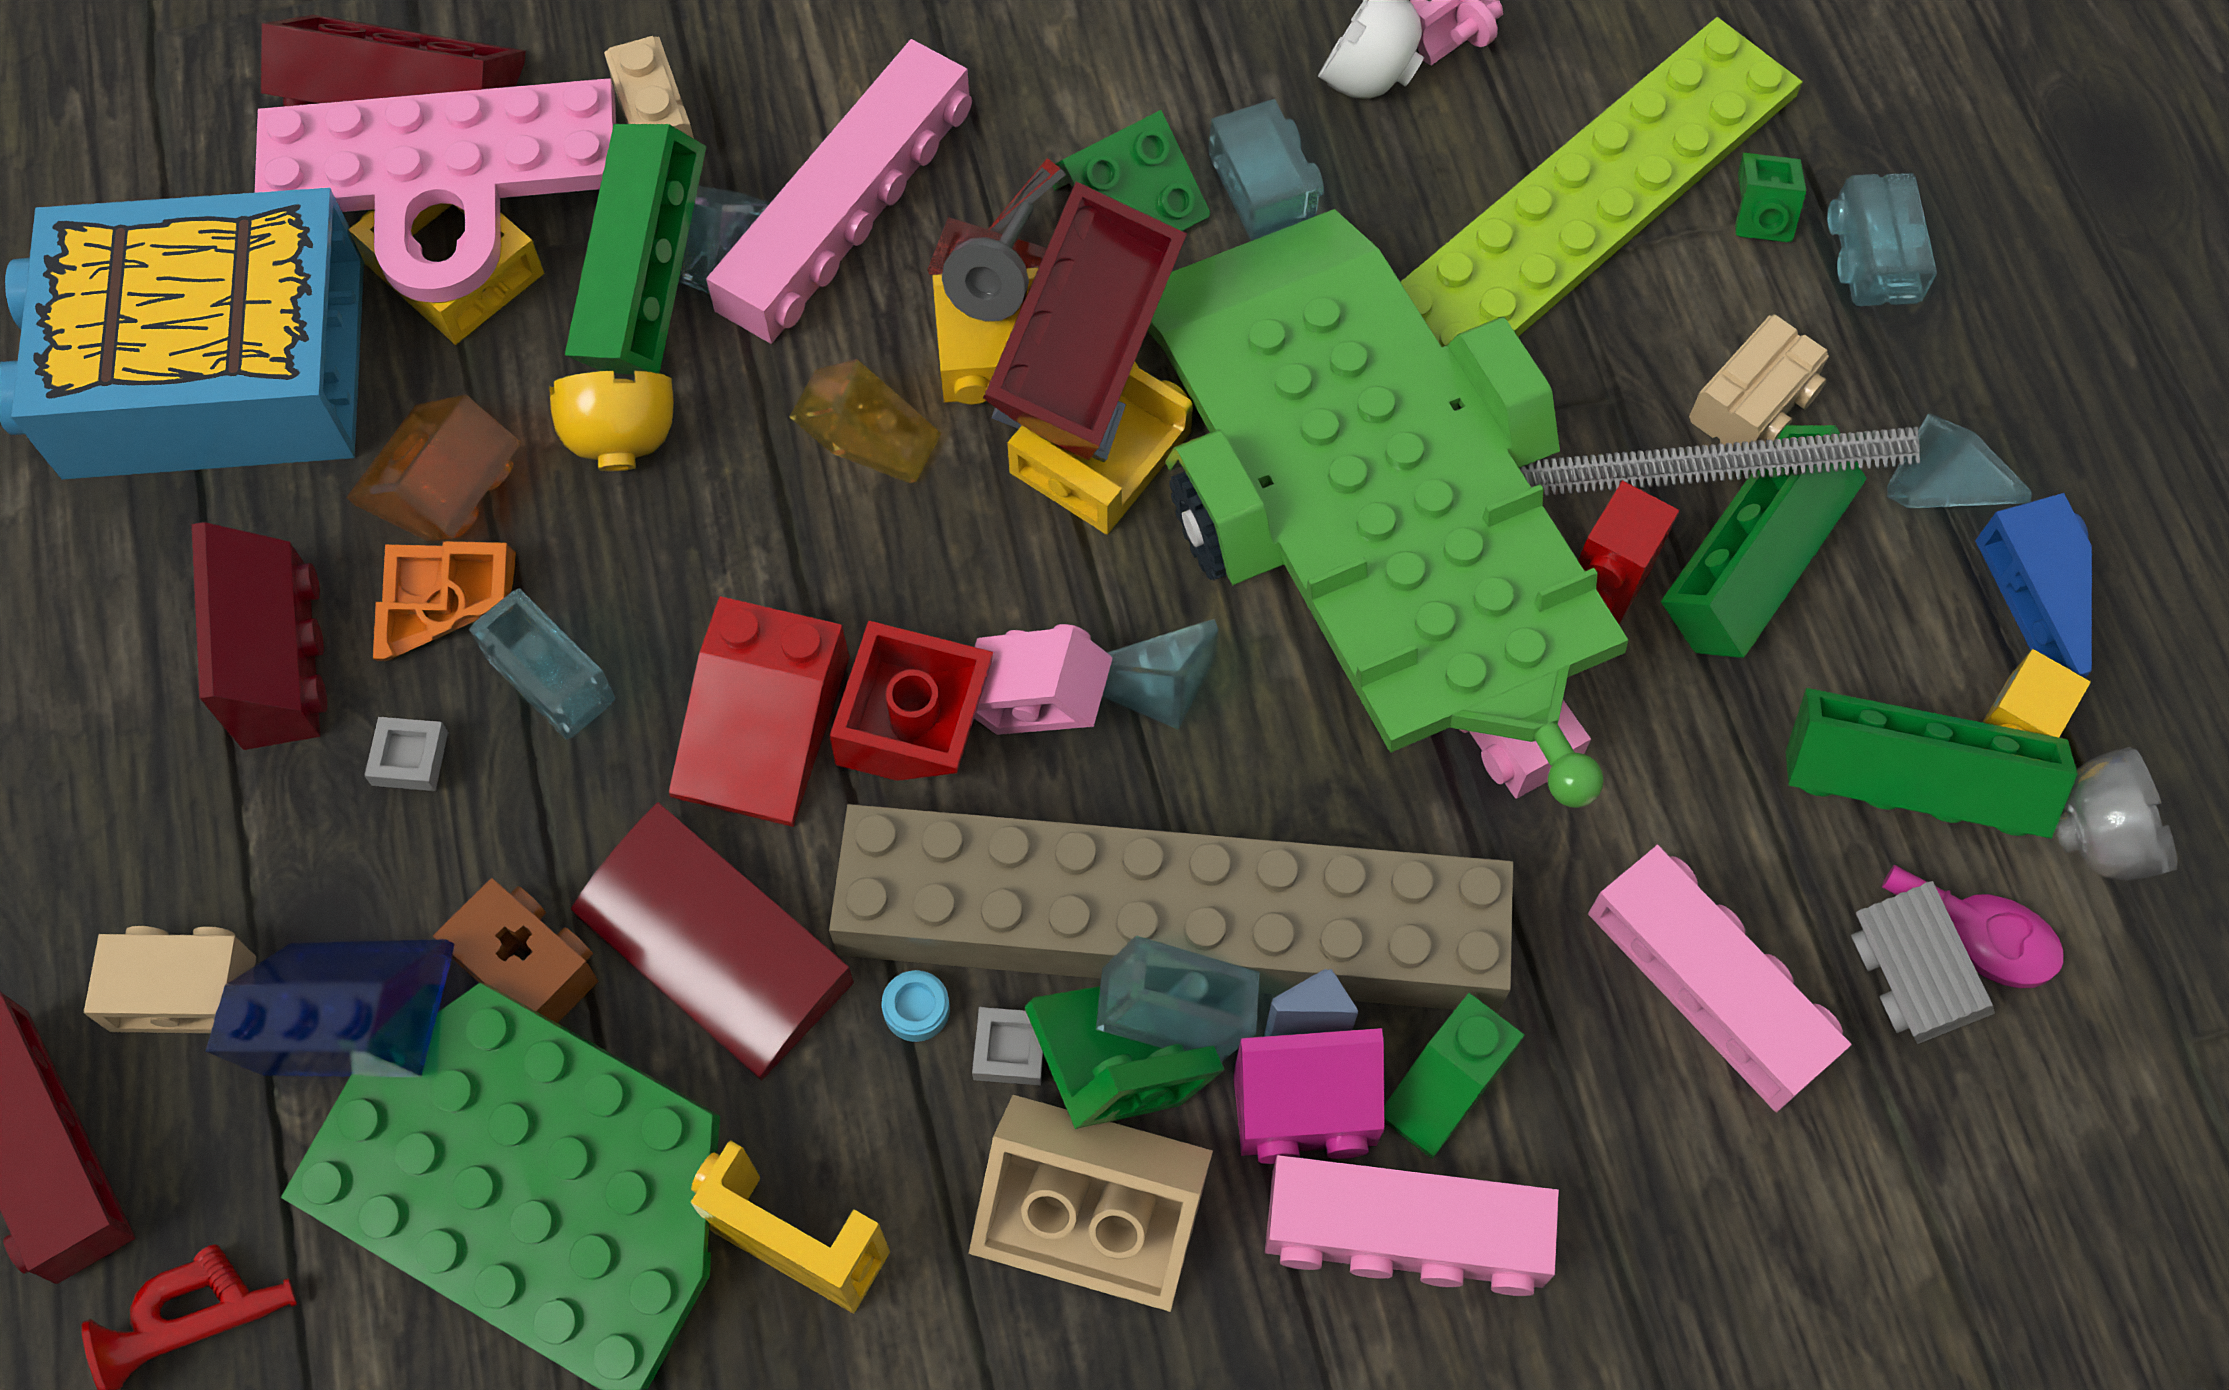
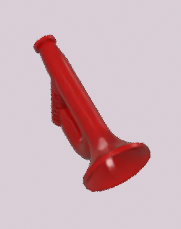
M218 1244L202 1249L192 1262L154 1276L146 1281L134 1296L130 1307V1324L133 1332L108 1329L92 1319L83 1321L81 1324L84 1350L97 1390H120L131 1373L140 1365L156 1356L260 1319L289 1304L291 1307L296 1306L297 1300L290 1279H284L283 1284L250 1292ZM206 1286H210L217 1299L220 1300L218 1304L176 1319L167 1320L160 1314L162 1306L169 1300Z

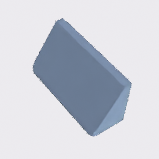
M1324 969L1272 999L1264 1037L1351 1031L1354 1027L1358 1010L1333 970Z

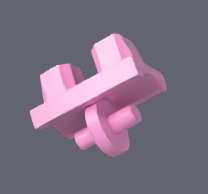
M1410 0L1421 21L1422 36L1418 44L1419 54L1424 57L1423 61L1429 65H1433L1467 40L1474 46L1484 47L1497 37L1496 19L1503 15V8L1499 0Z

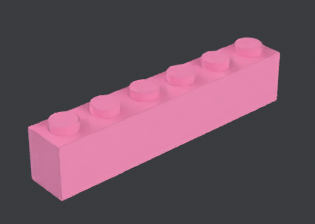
M910 39L706 278L714 311L770 344L775 341L785 328L793 327L800 319L805 303L819 286L824 287L832 281L837 273L840 261L853 245L858 246L866 240L877 216L887 204L893 205L899 200L904 192L907 180L920 165H927L933 159L941 139L952 126L958 127L966 119L972 104V98L969 95L967 68Z

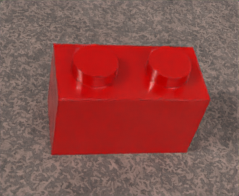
M1623 480L1587 537L1578 559L1584 571L1595 568L1597 571L1596 590L1618 624L1621 623L1653 569L1680 511Z

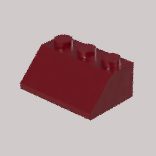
M206 522L191 524L200 700L243 750L320 737L319 713L327 711L328 701L323 679L319 674L316 675L315 656L323 655L324 643L320 625L316 618H312L311 601L318 600L320 597L319 580L315 567L312 563L303 562L290 541Z

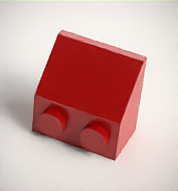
M868 620L830 733L835 764L896 781L957 773L992 663L993 652Z

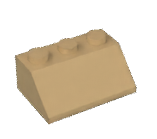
M1012 1095L993 1136L968 1254L1171 1312L1213 1151L1113 1122L1075 1129L1066 1109Z

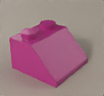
M1382 1028L1241 1038L1233 1075L1241 1156L1258 1155L1260 1163L1275 1164L1277 1155L1300 1158L1299 1151L1327 1149V1156L1329 1158L1346 1159L1363 1156L1369 1152L1368 1146H1377L1384 1131V1041Z

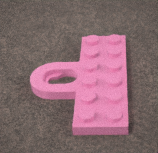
M609 78L258 109L255 193L330 187L342 212L375 209V255L386 279L392 287L401 294L417 301L434 303L455 300L478 289L491 276L497 266L501 251L500 198L600 189L613 124H616L615 92L612 81ZM440 203L453 204L462 208L465 212V232L457 240L455 253L449 259L441 262H431L425 259L422 254L421 244L414 239L411 233L413 220L427 207Z

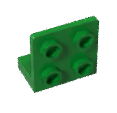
M1162 110L1056 163L1066 175L1052 186L1054 191L1069 183L1073 188L1077 181L1180 231L1193 226L1210 215V210Z
M1133 981L1034 997L1025 1005L1027 1016L1075 1129L1179 1107L1225 1070L1214 1045L1185 1051L1182 1044L1164 1047L1140 991Z

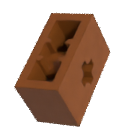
M493 878L479 889L433 935L446 954L478 983L488 984L556 1023L599 982L586 962L593 955L592 951L573 932L563 927L555 934L540 921L546 914V911L531 895L520 886H517L509 893ZM519 947L528 953L532 951L524 961L518 956H511Z

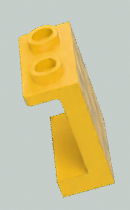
M1136 362L1132 366L1118 400L1126 405L1105 462L1092 457L1086 460L1040 437L1024 426H1021L1007 442L1009 472L1106 535L1110 533L1166 464L1165 461L1173 448L1181 445L1191 433L1192 401L1179 386L1167 380L1159 381L1140 369Z
M729 1141L720 1155L715 1152L711 1153L700 1166L691 1186V1190L696 1193L691 1200V1204L699 1215L709 1223V1229L716 1235L854 1314L890 1254L879 1224L853 1210L833 1245L829 1248L748 1201L760 1180V1176L743 1147L733 1141Z

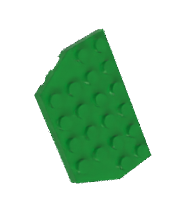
M478 983L352 1073L281 1198L598 1389L648 1390L710 1277L711 1252H708L709 1223L699 1215L691 1204V1200L696 1194L691 1190V1186L702 1163L711 1153H716L718 1150L720 1115L488 984Z

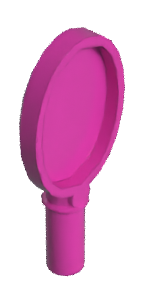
M1893 865L1882 884V888L1898 895L1912 888L1920 887L1927 881L1897 865ZM1936 887L1960 939L1979 974L2005 986L2035 988L2046 984L2062 968L2063 948L2059 937L2047 922L2029 908L2011 899L1990 894L1973 895L1961 900L1951 895L1950 890L1944 891Z

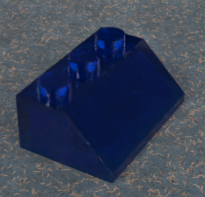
M447 939L290 943L224 986L205 1052L263 1076H351L356 1074L365 1076L422 1077L455 944Z

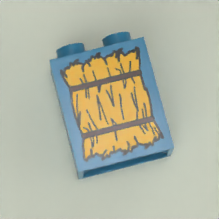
M331 188L35 208L30 258L12 259L7 266L5 275L8 307L15 324L21 329L18 360L0 362V423L4 430L10 435H26L61 480L355 458L364 261L348 230L350 227Z

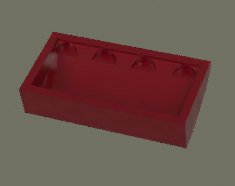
M1076 181L983 399L1032 432L1089 460L1100 447L1187 233Z
M659 802L639 820L615 847L571 907L573 914L761 1081L854 984L848 965Z

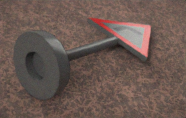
M1047 158L985 232L983 237L970 238L957 245L945 261L942 272L945 293L953 305L967 316L985 322L1001 321L1015 314L1026 298L1029 284L1026 265L1012 248L1033 213L1034 206L1032 203L1066 175L1050 159ZM1008 225L999 241L991 239Z

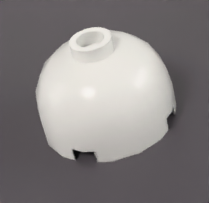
M1363 0L1352 17L1351 24L1343 37L1339 38L1318 77L1326 81L1327 85L1347 96L1371 99L1385 94L1396 81L1407 86L1424 59L1422 55L1416 52L1422 36L1420 17L1409 0Z

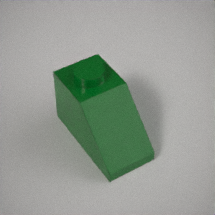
M1468 993L1427 1044L1384 1105V1122L1430 1159H1433L1511 1059L1525 1034L1471 993Z

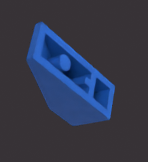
M2064 493L1997 511L1975 542L2030 650L2034 649L2086 678L2092 671V545L2088 539V531L2081 516L2074 513Z

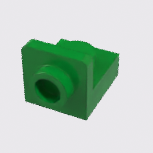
M1743 152L1738 170L1742 200L1735 224L1736 235L1739 237L1781 242L1792 241L1806 195L1801 159Z

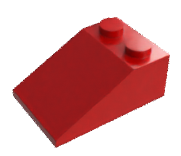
M719 596L698 656L669 788L670 797L794 827L850 658L843 626L829 621Z

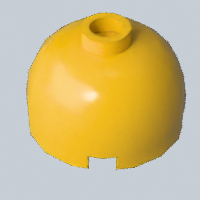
M598 371L557 379L553 382L554 387L549 386L551 415L555 432L563 445L577 456L598 460V469L601 471H626L636 468L635 458L653 453L665 442L670 430L674 404L671 378L664 374L634 371L635 381L629 379H615L614 371Z

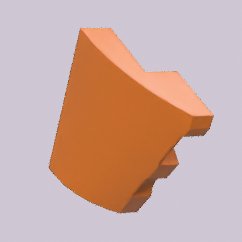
M443 541V546L385 545L382 602H376L373 659L376 661H389L467 624L506 608L513 584L516 552L507 543Z

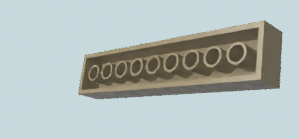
M847 804L829 932L837 956L1279 995L1324 969H1332L1352 1001L1455 1010L1465 996L1471 993L1498 1014L1510 992L1513 861Z

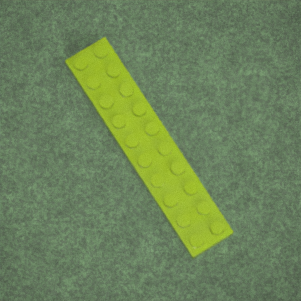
M1716 17L1400 283L1441 347L1448 345L1457 334L1502 316L1506 318L1519 337L1797 96L1803 81L1720 18Z

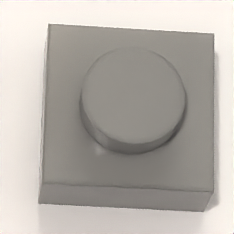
M378 717L365 772V778L371 786L436 791L448 731L444 724L436 721Z
M979 1007L972 1069L973 1080L1041 1086L1044 1054L1026 1011Z

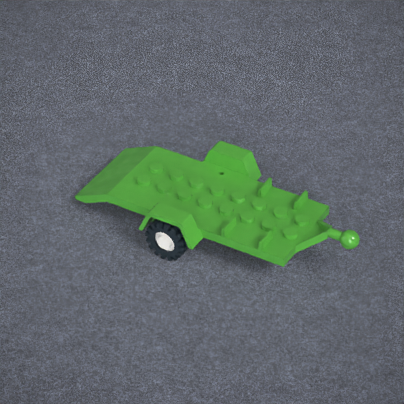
M1335 209L1171 272L1147 331L1163 348L1210 432L1174 447L1165 461L1169 471L1179 467H1183L1185 470L1170 477L1169 486L1172 490L1170 494L1172 502L1177 507L1175 510L1177 519L1183 526L1182 533L1185 540L1188 539L1192 555L1194 558H1198L1201 570L1206 572V576L1213 581L1227 575L1233 586L1276 567L1285 565L1390 753L1448 728L1529 742L1536 741L1551 766L1548 773V787L1552 796L1559 803L1572 808L1584 807L1595 801L1603 788L1602 770L1598 763L1590 756L1574 752L1558 726L1567 678L1624 654L1628 638L1596 590L1597 571L1595 568L1584 571L1543 507V487L1539 484L1531 488L1519 469L1560 452L1551 387L1506 318L1502 316L1459 333L1448 345L1441 347L1379 248Z

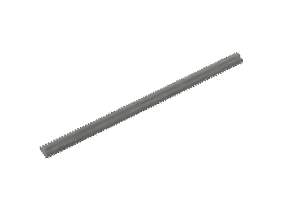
M1907 427L1905 430L1903 428H1898L1897 430L1889 429L1888 432L1882 429L1880 433L1878 430H1873L1872 433L1870 431L1863 433L1859 431L1855 434L1849 432L1847 436L1845 433H1840L1839 438L1838 434H1832L1831 438L1828 434L1823 435V437L1816 435L1814 438L1813 436H1807L1806 440L1805 437L1801 436L1798 438V441L1796 437L1790 438V443L1788 438H1783L1782 444L1780 439H1775L1774 444L1771 439H1767L1766 443L1764 440H1759L1758 443L1751 441L1749 445L1748 442L1743 441L1741 446L1739 442H1735L1733 447L1731 443H1726L1725 448L1724 444L1720 443L1717 445V449L1715 444H1711L1709 450L1707 445H1702L1701 451L1697 445L1693 447V452L1692 448L1687 446L1685 453L1683 447H1678L1677 454L1675 448H1670L1669 455L1668 450L1663 448L1661 456L1659 449L1653 450V456L1651 450H1646L1645 457L1643 451L1639 450L1637 458L1634 451L1629 453V458L1627 452H1622L1621 459L1618 452L1614 453L1613 459L1612 455L1607 453L1605 460L1603 454H1599L1597 460L1594 454L1590 455L1589 461L1588 457L1583 455L1582 461H1580L1579 456H1575L1574 464L1572 457H1567L1566 465L1564 458L1559 457L1558 466L1556 459L1551 458L1550 466L1548 459H1543L1542 467L1540 460L1535 461L1534 467L1533 463H1530L1526 467L1523 466L1519 469L1531 488L1541 484L1545 495L1549 496L1551 487L1553 495L1558 494V487H1560L1561 494L1565 495L1566 486L1570 494L1574 493V486H1576L1577 493H1581L1582 485L1585 492L1588 493L1590 484L1593 492H1597L1598 484L1601 491H1605L1606 483L1609 491H1612L1614 482L1617 489L1622 480L1627 483L1631 481L1632 486L1636 488L1637 480H1639L1640 487L1644 488L1646 479L1649 487L1653 486V479L1656 481V486L1660 487L1661 478H1663L1665 486L1669 485L1670 477L1673 485L1677 484V477H1679L1681 485H1684L1685 476H1687L1689 484L1693 483V475H1695L1697 483L1701 482V475L1704 476L1705 483H1708L1709 474L1712 475L1713 482H1716L1717 473L1720 474L1721 481L1725 480V473H1728V478L1731 481L1733 480V472H1736L1737 480H1740L1742 471H1744L1745 479H1749V472L1752 471L1753 478L1755 479L1757 478L1758 470H1760L1761 477L1765 478L1766 469H1768L1770 477H1773L1774 469H1776L1779 477L1781 476L1782 468L1785 469L1786 476H1789L1790 467L1793 468L1794 475L1798 474V467H1801L1802 474H1805L1806 466H1809L1810 473L1813 474L1814 465H1817L1818 472L1822 473L1823 464H1825L1827 472H1830L1831 464L1834 465L1835 472H1838L1839 463H1842L1843 471H1846L1847 462H1850L1851 470L1855 469V462H1858L1859 469L1862 470L1863 461H1866L1868 469H1871L1872 460L1875 461L1876 468H1879V463L1882 459L1884 468L1888 465V459H1891L1892 466L1895 467L1896 458H1899L1901 466H1904V458L1906 457L1908 458L1909 466L1912 465L1913 457H1916L1917 465H1919L1920 445L1918 427H1914L1913 430L1911 427Z

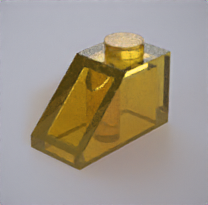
M858 359L816 369L789 416L832 454L908 483L917 481L942 434Z

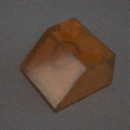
M467 395L417 404L346 498L354 505L426 541L458 538L478 518L479 509L476 508V505L487 490H493L498 487L510 474L514 465L510 458L522 442Z

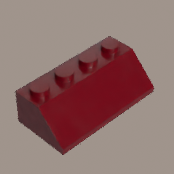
M313 14L262 23L261 93L283 97V106L516 87L525 63L526 50Z

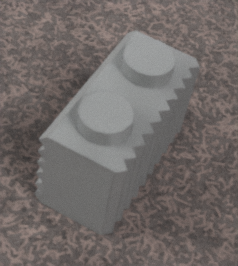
M1933 881L1926 882L1920 887L1899 893L1895 897L1887 898L1880 903L1873 904L1869 908L1856 912L1863 930L1851 934L1867 971L1869 972L1881 967L1892 991L1880 995V999L1896 1033L1910 1028L1916 1043L1919 1044L1995 1014L1993 1004Z

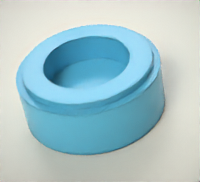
M913 970L896 976L887 985L882 996V1011L887 1026L896 1036L907 1041L919 1042L936 1036L944 1028L950 1014V1003L945 986L936 976L925 971Z

